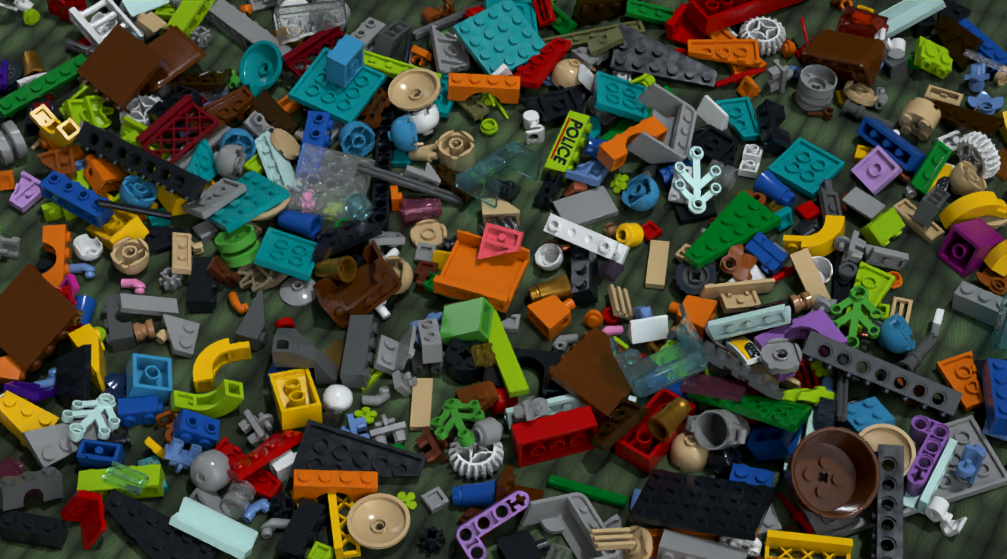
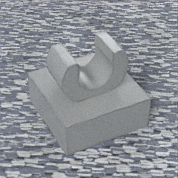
M397 370L392 373L395 390L405 398L412 395L411 387L418 384L417 378H412L410 372L403 374Z

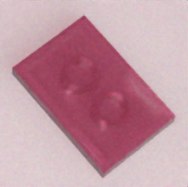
M691 372L682 382L680 391L741 402L749 391L750 386L745 381Z

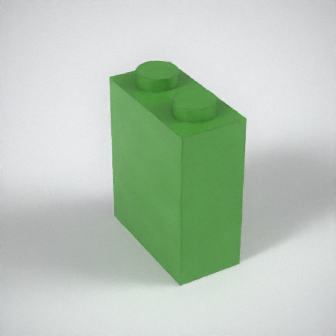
M484 297L444 306L440 328L442 343L448 347L454 339L478 340L480 342L489 340L494 306Z

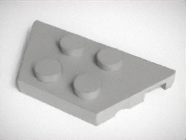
M432 24L429 30L437 73L445 75L468 70L470 67L468 51L463 52L461 50V44L457 42L458 37L447 31L444 34L436 30L437 26Z

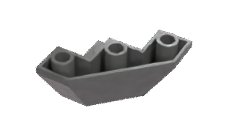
M277 328L272 346L274 367L314 368L316 383L336 384L337 365L296 329Z

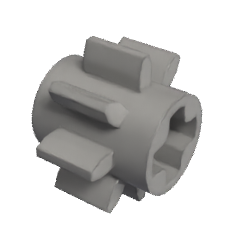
M203 26L196 27L194 32L190 33L191 39L200 48L208 46L209 42L212 41L210 29L206 30Z
M171 267L166 268L163 272H160V286L164 285L165 290L175 291L179 286H182L181 280H183L182 274L171 273Z

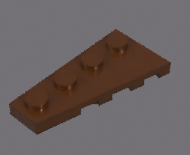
M245 85L201 107L219 121V125L205 137L206 140L211 138L255 101L254 95ZM193 111L188 114V117L199 116L197 111ZM188 121V127H199V121ZM201 121V127H208L212 124L210 121ZM193 132L196 137L199 135V132Z

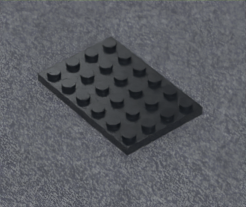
M653 469L629 513V521L755 541L775 496V487L763 484L756 486L748 485L743 481L733 483L723 478L716 479L703 475L696 476L683 472L676 473L663 469Z

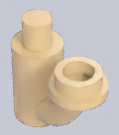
M436 140L434 144L421 146L416 151H410V160L432 162L433 159L438 160L439 140Z

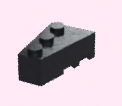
M180 84L175 85V91L172 93L168 92L163 102L158 101L146 112L150 123L153 124L186 94L192 97L195 104L203 107L204 104L199 91ZM177 122L175 124V127L182 125L185 122Z

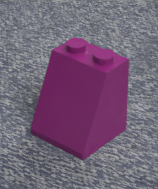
M976 218L952 225L937 256L965 278L984 266L986 263L983 260L989 252L1006 239L982 219Z

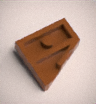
M72 146L37 154L39 161L50 172L54 170L58 173H63L68 178L78 176Z
M484 381L456 390L461 403L478 400L481 405L480 410H483V412L499 399L494 383L490 381Z

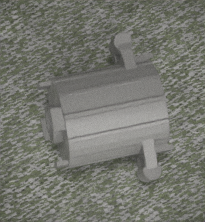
M726 409L706 410L700 415L687 416L685 430L693 434L699 445L707 450H720L730 446L733 448L738 447L741 444H745L746 438L750 434V427L746 417Z

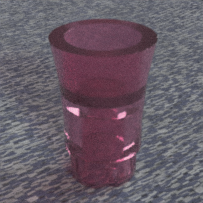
M440 198L400 199L403 224L441 216L442 206Z

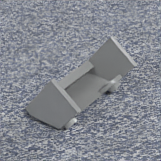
M653 83L637 98V101L650 108L651 116H654L668 129L663 142H660L643 131L626 146V149L650 164L682 162L687 158V153L691 147L697 117L696 110L682 99L658 84Z
M579 492L530 501L520 522L521 526L540 523L542 528L550 534L562 533L577 559H617L620 553V549L595 550L589 532L591 529H603L606 526L589 499Z

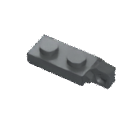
M824 179L819 184L820 188L818 190L823 223L825 222L826 215L842 216L839 195L833 190L831 180Z

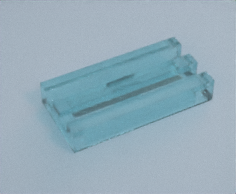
M115 461L112 462V467L107 469L108 473L102 476L105 482L136 495L140 493L149 480L148 475ZM113 475H114V476H117V477L123 479L124 481L131 482V483H133V484H135V485H138V487L132 486V485H130V484H128V483H125V482H123V481H121V480H118V479H116V478H114V477H112V476H113Z

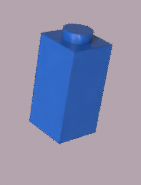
M158 394L117 399L118 418L120 419L121 427L156 423V415L165 412L164 403L160 402Z

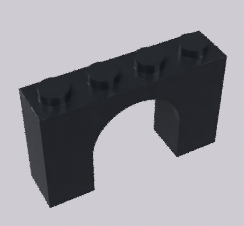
M488 346L483 382L490 381L494 383L495 388H504V382ZM512 348L520 368L535 369L543 376L542 398L549 399L564 394V388L552 380L548 385L545 382L548 377L546 374L548 369L552 365L556 366L559 358L564 353L567 354V352Z

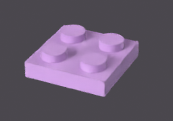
M879 145L851 169L874 195L878 194L903 171Z

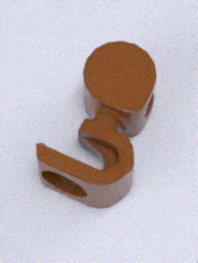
M442 0L444 4L443 9L440 6L436 7L437 9L426 7L421 13V18L427 24L441 19V16L444 18L454 14L453 4L449 0Z
M172 410L156 415L157 427L162 428L166 426L165 439L168 445L172 441L174 419L178 415V412ZM169 417L168 420L160 422L162 418Z

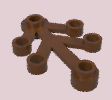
M382 88L376 91L371 104L368 103L356 120L366 123L371 129H376L380 126L382 120L381 113L383 109H386L391 104V101L386 97L387 93Z

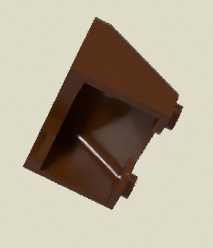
M172 24L163 30L164 34L147 45L162 56L171 66L167 70L160 67L140 90L142 96L145 94L148 96L152 95L176 76L207 56L203 49L177 25L174 27Z
M826 28L820 30L801 54L804 68L812 64H819L831 69L850 72L854 78H858V76L863 78L864 85L872 86L886 56L887 48L884 42L878 38L871 39Z
M375 240L363 249V257L367 263L357 269V275L353 281H341L336 285L332 279L323 278L313 285L320 305L341 328H348L350 315L368 314L401 288V280Z

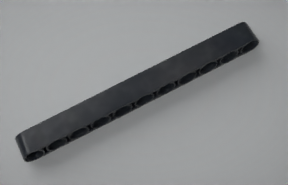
M387 77L380 87L387 93L386 97L388 99V88L393 80L390 77ZM391 103L386 109H383L381 124L377 128L375 167L393 172L394 143L389 141L388 131H391V125L396 119V107ZM374 177L371 212L372 224L380 226L381 231L388 232L391 208L390 186L392 183Z

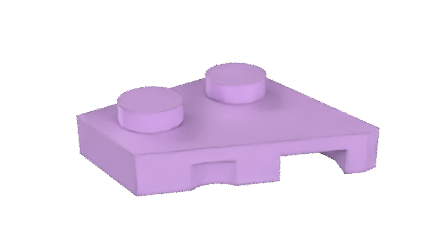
M22 171L20 182L16 183L15 191L11 194L9 202L11 206L24 213L43 196H41L39 187L41 181Z

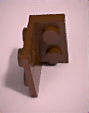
M505 466L497 484L495 503L516 490L526 492L530 501L543 498L544 490L515 485L516 475L513 474L514 466ZM516 495V501L509 503L507 500L506 503L510 507L514 504L522 505L521 500L524 499L523 496ZM503 505L498 506V508L506 510ZM526 507L524 510L520 511V512H522V513L524 514L525 511H526V509H527V507Z

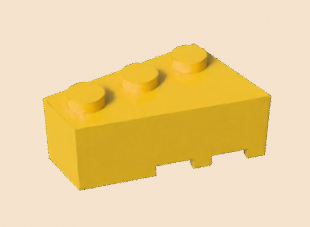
M8 390L0 398L1 423L12 434L14 433L21 441V444L29 450L30 448L22 436L23 432L57 425L60 422L59 417Z

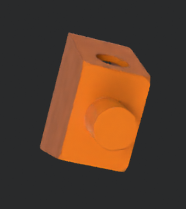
M89 154L85 158L87 166L83 171V175L94 192L100 194L119 190L123 180L129 175L119 166L110 163V158L97 159L94 154Z
M551 295L527 305V318L550 341L571 323V310L576 308V305L571 298L562 302L556 295Z
M687 295L682 304L672 301L668 312L676 315V326L685 317L697 333L695 335L704 339L706 335L705 326L708 321L714 319L717 313L718 301Z

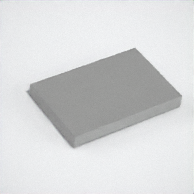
M223 177L204 190L199 201L191 199L190 202L188 201L182 206V209L188 214L205 220L247 191V188L242 183Z
M604 185L552 202V206L559 217L582 227L618 215V209Z

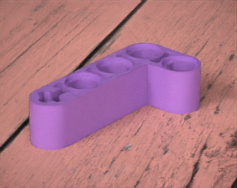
M922 415L913 417L909 430L910 438L922 444L908 472L905 484V491L911 496H919L923 493L947 445L950 433L949 428L945 424Z
M520 490L511 492L456 528L455 538L468 559L486 558L487 551L480 537L524 510L530 502L526 492ZM516 495L523 496L524 499L521 500L522 505L514 504L510 507L506 503L507 500L509 503L516 501ZM500 505L506 508L504 517L496 515V509ZM481 517L488 519V526L484 529L478 527V520ZM464 528L470 530V537L467 540H462L459 536L460 531ZM474 547L481 548L482 554L479 558L471 556V550Z

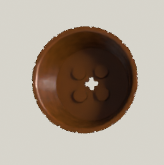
M823 427L811 432L795 448L787 466L788 487L793 498L805 510L830 519L849 518L865 510L873 501V498H875L879 488L878 484L880 483L879 462L872 447L859 434L843 427ZM819 472L828 474L826 483L818 481L820 477Z

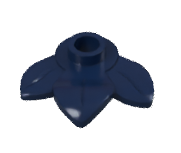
M126 371L122 375L118 373L106 375L105 382L108 388L102 393L113 395L115 401L120 398H126Z

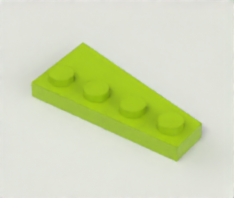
M861 261L854 286L860 285L865 287L869 293L868 300L878 308L894 284L896 277ZM853 304L847 307L846 313L853 309ZM861 305V311L870 320V312ZM851 320L844 324V326L850 328ZM859 322L857 332L861 333L864 326Z

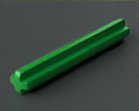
M553 474L548 478V486L571 493L579 492L588 498L625 508L627 505L628 497Z

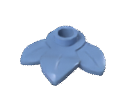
M986 91L980 92L977 98L968 96V104L974 109L981 108L982 110H977L981 113L994 115L996 110L1003 107V97L992 99Z

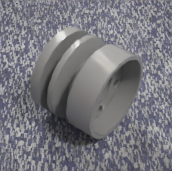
M812 64L806 66L801 71L794 96L796 103L806 111L819 112L824 111L825 107H830L838 80L833 70L823 65Z

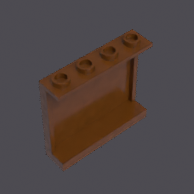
M117 23L76 72L82 76L80 80L87 86L91 84V89L97 94L103 93L102 97L107 102L111 103L113 101V106L120 112L124 110L130 114L131 112L126 108L127 105L160 67L167 70L171 65L162 56Z
M27 264L0 295V347L22 368L33 372L41 367L43 364L42 360L46 356L51 355L55 351L56 344L68 336V331L71 327L77 325L82 320L81 316L85 312L70 302L39 273L40 271L35 266Z
M595 326L591 331L586 330L579 343L577 341L574 342L569 349L570 352L568 354L564 353L559 358L556 366L552 365L546 372L548 377L545 384L548 385L553 380L586 406L590 405L591 409L599 415L596 422L601 426L610 419V413L621 406L619 401L622 397L628 399L629 395L632 396L647 380L652 368Z

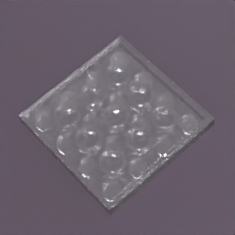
M304 143L290 190L291 199L286 206V210L320 214L323 219L335 222L341 218L360 220L372 176L357 172V166L359 162L374 166L375 160Z

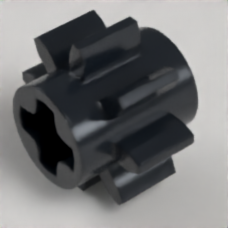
M284 492L270 499L272 503L269 508L274 517L280 516L281 519H286L294 514L295 502L291 496H285Z
M435 526L427 529L424 528V535H419L422 550L426 549L430 554L441 551V545L446 544L443 530H438Z

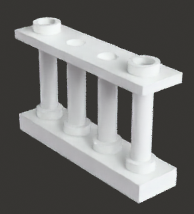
M100 0L84 11H78L75 7L69 9L71 22L95 47H98L111 31L109 30L102 35L98 34L96 29L115 17L121 23L119 25L144 43L145 35L140 28L138 29L114 3V0ZM104 6L110 11V13L93 23H89L86 20L87 16Z
M550 213L543 230L622 265L630 247L552 213Z

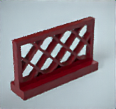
M336 22L332 23L282 56V68L286 72L290 70L300 79L306 72L307 65H311L314 61L307 60V58L318 56L324 47H331V50H333V47L336 46L334 41L345 36L340 30V25ZM304 65V69H296L295 66Z
M186 94L135 138L136 146L162 158L163 154H173V158L169 162L175 164L219 125V121L195 104L192 97ZM194 109L198 112L199 116L188 117V113ZM186 121V127L175 128L177 122ZM188 121H199V127H188ZM201 121H210L212 123L208 127H201ZM186 132V138H175V133ZM188 132H199L196 138H188ZM173 133V139H162V135ZM173 143V149L162 150V144ZM175 143H186V147L175 149ZM152 144H160V150H151L149 147Z

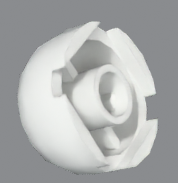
M431 103L423 109L414 111L411 114L412 118H410V121L415 123L417 134L423 133L424 136L431 134L433 128L437 126L440 117L436 104Z

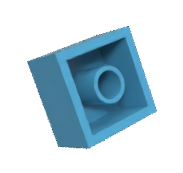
M348 34L339 39L334 49L330 50L326 55V80L345 89L364 66L365 43Z
M132 353L126 365V398L158 394L160 402L166 404L173 392L171 358Z
M874 396L849 404L847 407V420L845 422L839 421V427L847 428L859 434L863 429L874 424L884 423L895 426V418Z

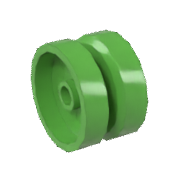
M244 224L229 234L222 231L214 240L218 251L221 252V259L230 268H237L252 263L261 245L256 239L257 234L253 225Z

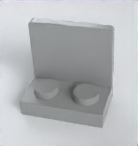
M412 325L399 342L381 335L377 342L373 368L391 376L397 370L402 371L408 359L411 360L415 353L413 346L417 339V326Z

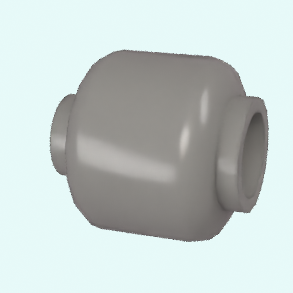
M488 417L475 422L471 431L475 437V443L486 447L501 440L503 427L495 418Z

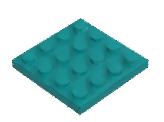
M503 0L454 25L452 28L453 32L486 75H492L503 63L513 72L521 65L524 66L529 63V58L540 54V50L546 45L512 0Z
M324 47L288 93V98L315 111L330 112L332 119L343 124L356 121L374 97L376 91L386 81V75L364 65L348 86L343 89L326 80V55L330 49Z
M255 171L245 173L242 178L234 180L244 184L247 191L206 218V220L229 234L291 196L284 187Z

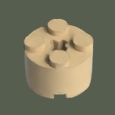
M917 97L914 100L910 99L898 119L901 127L900 131L905 135L913 134L920 140H927L938 124L941 112L933 107L934 103L925 98Z
M454 130L441 135L438 143L439 163L446 165L449 169L460 172L471 167L475 163L473 137L461 130L460 133H454Z

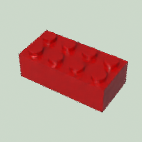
M662 386L645 405L649 413L641 422L633 426L625 436H622L615 442V454L649 474L670 450L674 438L686 431L687 417L676 428L668 441H660L652 436L646 426V421L662 410L669 402L680 396ZM689 402L691 412L688 415L694 416L696 414V405Z
M590 405L511 425L512 451L518 467L521 468L595 449L596 447L592 445L590 440L597 432L598 424Z

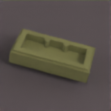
M619 26L587 41L593 57L625 42Z
M474 95L469 96L466 101H455L456 105L474 121L489 113V108Z

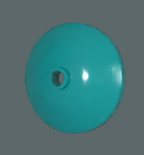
M262 40L252 44L244 53L239 66V76L242 84H250L249 90H252L255 83L261 81L268 83L267 90L278 79L283 64L282 53L278 46L270 41Z

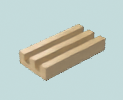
M929 84L924 98L931 102L939 100L960 106L964 94Z
M610 284L607 290L613 315L631 320L634 315L627 289L623 288L621 291V287L617 286L614 288V285Z
M894 296L890 316L894 315L897 302H900L898 317L902 316L904 303L908 304L905 320L909 323L913 300Z
M629 527L591 529L589 532L596 551L634 549L636 546V542L632 541L633 535L629 534L631 531Z

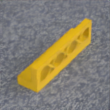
M336 492L327 493L336 559L361 556L360 545L352 539L350 534L347 535L341 531L347 523V517L339 514V511L344 506L351 509L354 505V500L350 496L343 500L336 495ZM349 541L356 545V550L344 552L343 547Z
M767 529L764 541V559H767V557L774 558V556H769V548L778 549L782 553L779 558L794 559L790 555L793 551L800 552L803 555L801 559H813L811 556L815 553L821 554L825 559H833L835 556L851 559L853 539Z

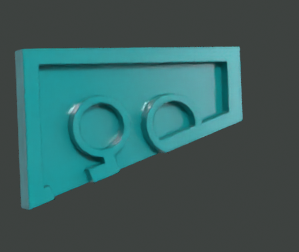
M750 97L714 101L729 115L728 124L743 142L761 140L758 122Z
M206 138L199 142L185 170L209 182L218 173L215 168V162H213L214 153Z

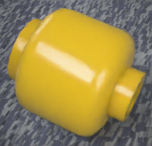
M622 223L616 231L617 241L628 247H637L644 238V231L637 223Z

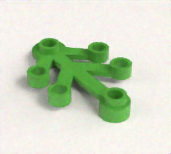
M860 285L854 286L850 290L848 298L838 304H833L830 309L833 317H839L836 320H832L839 330L842 325L851 320L849 335L846 338L848 339V345H854L853 348L857 350L859 349V339L857 338L859 322L868 330V336L871 339L878 338L880 334L879 327L874 325L861 311V305L870 312V319L873 322H879L882 319V311L877 309L868 300L869 293L867 289ZM853 304V309L841 316L842 310Z
M448 399L442 407L443 413L440 417H435L430 421L432 428L435 430L434 434L437 440L446 439L450 430L456 425L458 430L457 440L460 446H471L475 442V437L472 431L466 429L463 421L477 422L486 418L483 410H480L481 405L479 401L471 400L469 403H461L459 399ZM461 411H470L471 413H460V412H461ZM450 416L451 418L448 420V422H447V423L445 424V426H444V422H445L446 419Z

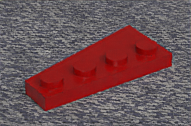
M555 37L540 50V54L533 55L529 58V63L525 66L521 65L516 69L517 72L514 75L510 74L508 76H520V86L538 89L555 68L556 64L572 46L571 41Z
M281 428L242 460L234 463L227 471L229 478L241 481L300 443L303 433L294 430L283 431Z
M225 436L214 449L228 457L230 468L234 463L246 456L238 446L231 444ZM259 468L241 481L231 479L229 482L261 498L268 499L270 502H272L270 499L276 496L283 488V483L265 468Z

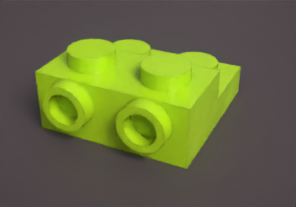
M920 36L916 41L913 64L944 79L952 70L953 59L950 58V52L945 47Z

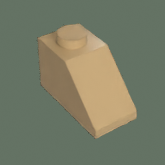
M145 12L141 13L136 17L137 20L134 23L138 29L140 28L145 35L144 41L158 34L167 25L164 20L153 12L148 14Z
M498 197L481 198L483 227L486 222L496 221L498 224L499 219L505 221L506 217L511 219L514 217L516 224L520 225L519 209Z

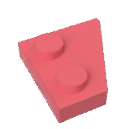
M486 222L477 258L483 259L520 251L524 232Z

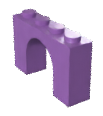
M822 309L811 311L800 318L792 319L793 325H781L767 332L759 333L754 337L753 342L761 351L762 347L770 339L786 338L789 339L788 342L794 339H805L808 331L812 330L848 345V339ZM820 346L819 349L827 356V348ZM778 354V357L780 358L786 357L782 356V354ZM796 372L775 374L773 376L778 382L795 376Z

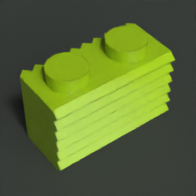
M891 207L869 222L860 232L870 245L885 247L890 243L889 239L902 233L901 229L906 225L894 207Z

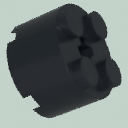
M452 340L445 352L448 376L458 384L469 385L475 383V380L481 379L484 376L485 350L482 343L478 340Z

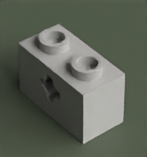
M437 318L417 320L418 342L422 363L442 362V341Z

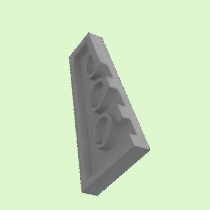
M101 414L107 426L108 420L104 414ZM85 418L74 420L71 423H61L22 433L41 469L78 451L81 440L78 442L70 440L68 430L72 423H81ZM95 421L86 429L83 439L96 441L100 439L97 436L98 427Z

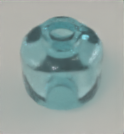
M356 193L348 196L345 210L353 219L366 220L371 216L373 205L364 194Z

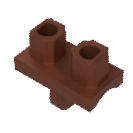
M428 426L423 427L424 434L418 437L416 442L422 451L430 446L432 447L431 450L424 454L426 461L430 465L439 461L443 464L449 462L442 447L445 450L450 448L451 435L448 433L446 439L437 440L435 434L430 431Z

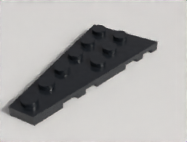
M619 22L618 26L625 42L614 47L610 65L611 71L637 76L647 73L658 80L714 90L717 71Z
M308 419L289 474V479H293L294 469L378 472V478H420L426 456Z
M113 489L104 502V510L118 525L122 526L128 536L140 545V548L150 559H215L220 552V549L169 525L170 517L116 489Z

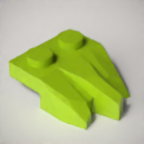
M91 95L85 96L83 99H67L64 102L68 119L71 117L78 126L81 120L102 129L112 124V121L107 117L114 113V108L105 107L103 103L106 100L102 96Z
M814 386V389L795 388L783 391L785 394L782 398L783 401L804 405H817L820 398L834 399V392L826 390V387Z

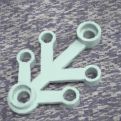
M693 146L687 153L688 159L692 162L693 178L685 170L683 162H677L673 166L674 173L682 177V179H677L674 182L673 188L675 191L680 192L688 201V209L692 214L703 213L706 209V202L721 191V185L713 183L709 187V191L701 196V189L713 178H717L721 174V169L719 166L714 165L701 179L700 160L704 152L699 146ZM677 183H680L682 187H678ZM686 183L693 189V195L685 188Z
M102 393L96 400H74L71 410H64L62 412L61 420L65 423L73 422L74 418H85L81 423H72L69 426L68 436L70 440L78 442L83 439L86 429L94 421L98 427V438L102 440L109 439L110 429L116 430L120 425V419L113 410L116 406L113 395ZM84 408H94L93 410H83ZM104 411L108 417L107 426L101 415Z

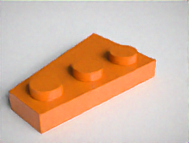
M972 351L936 362L935 367L947 386L963 393L959 404L964 412L983 406L984 399L980 382L977 379V370L973 362Z

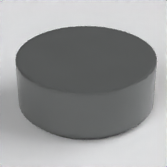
M843 262L839 265L838 275L841 279L851 281L856 278L858 267L854 263Z

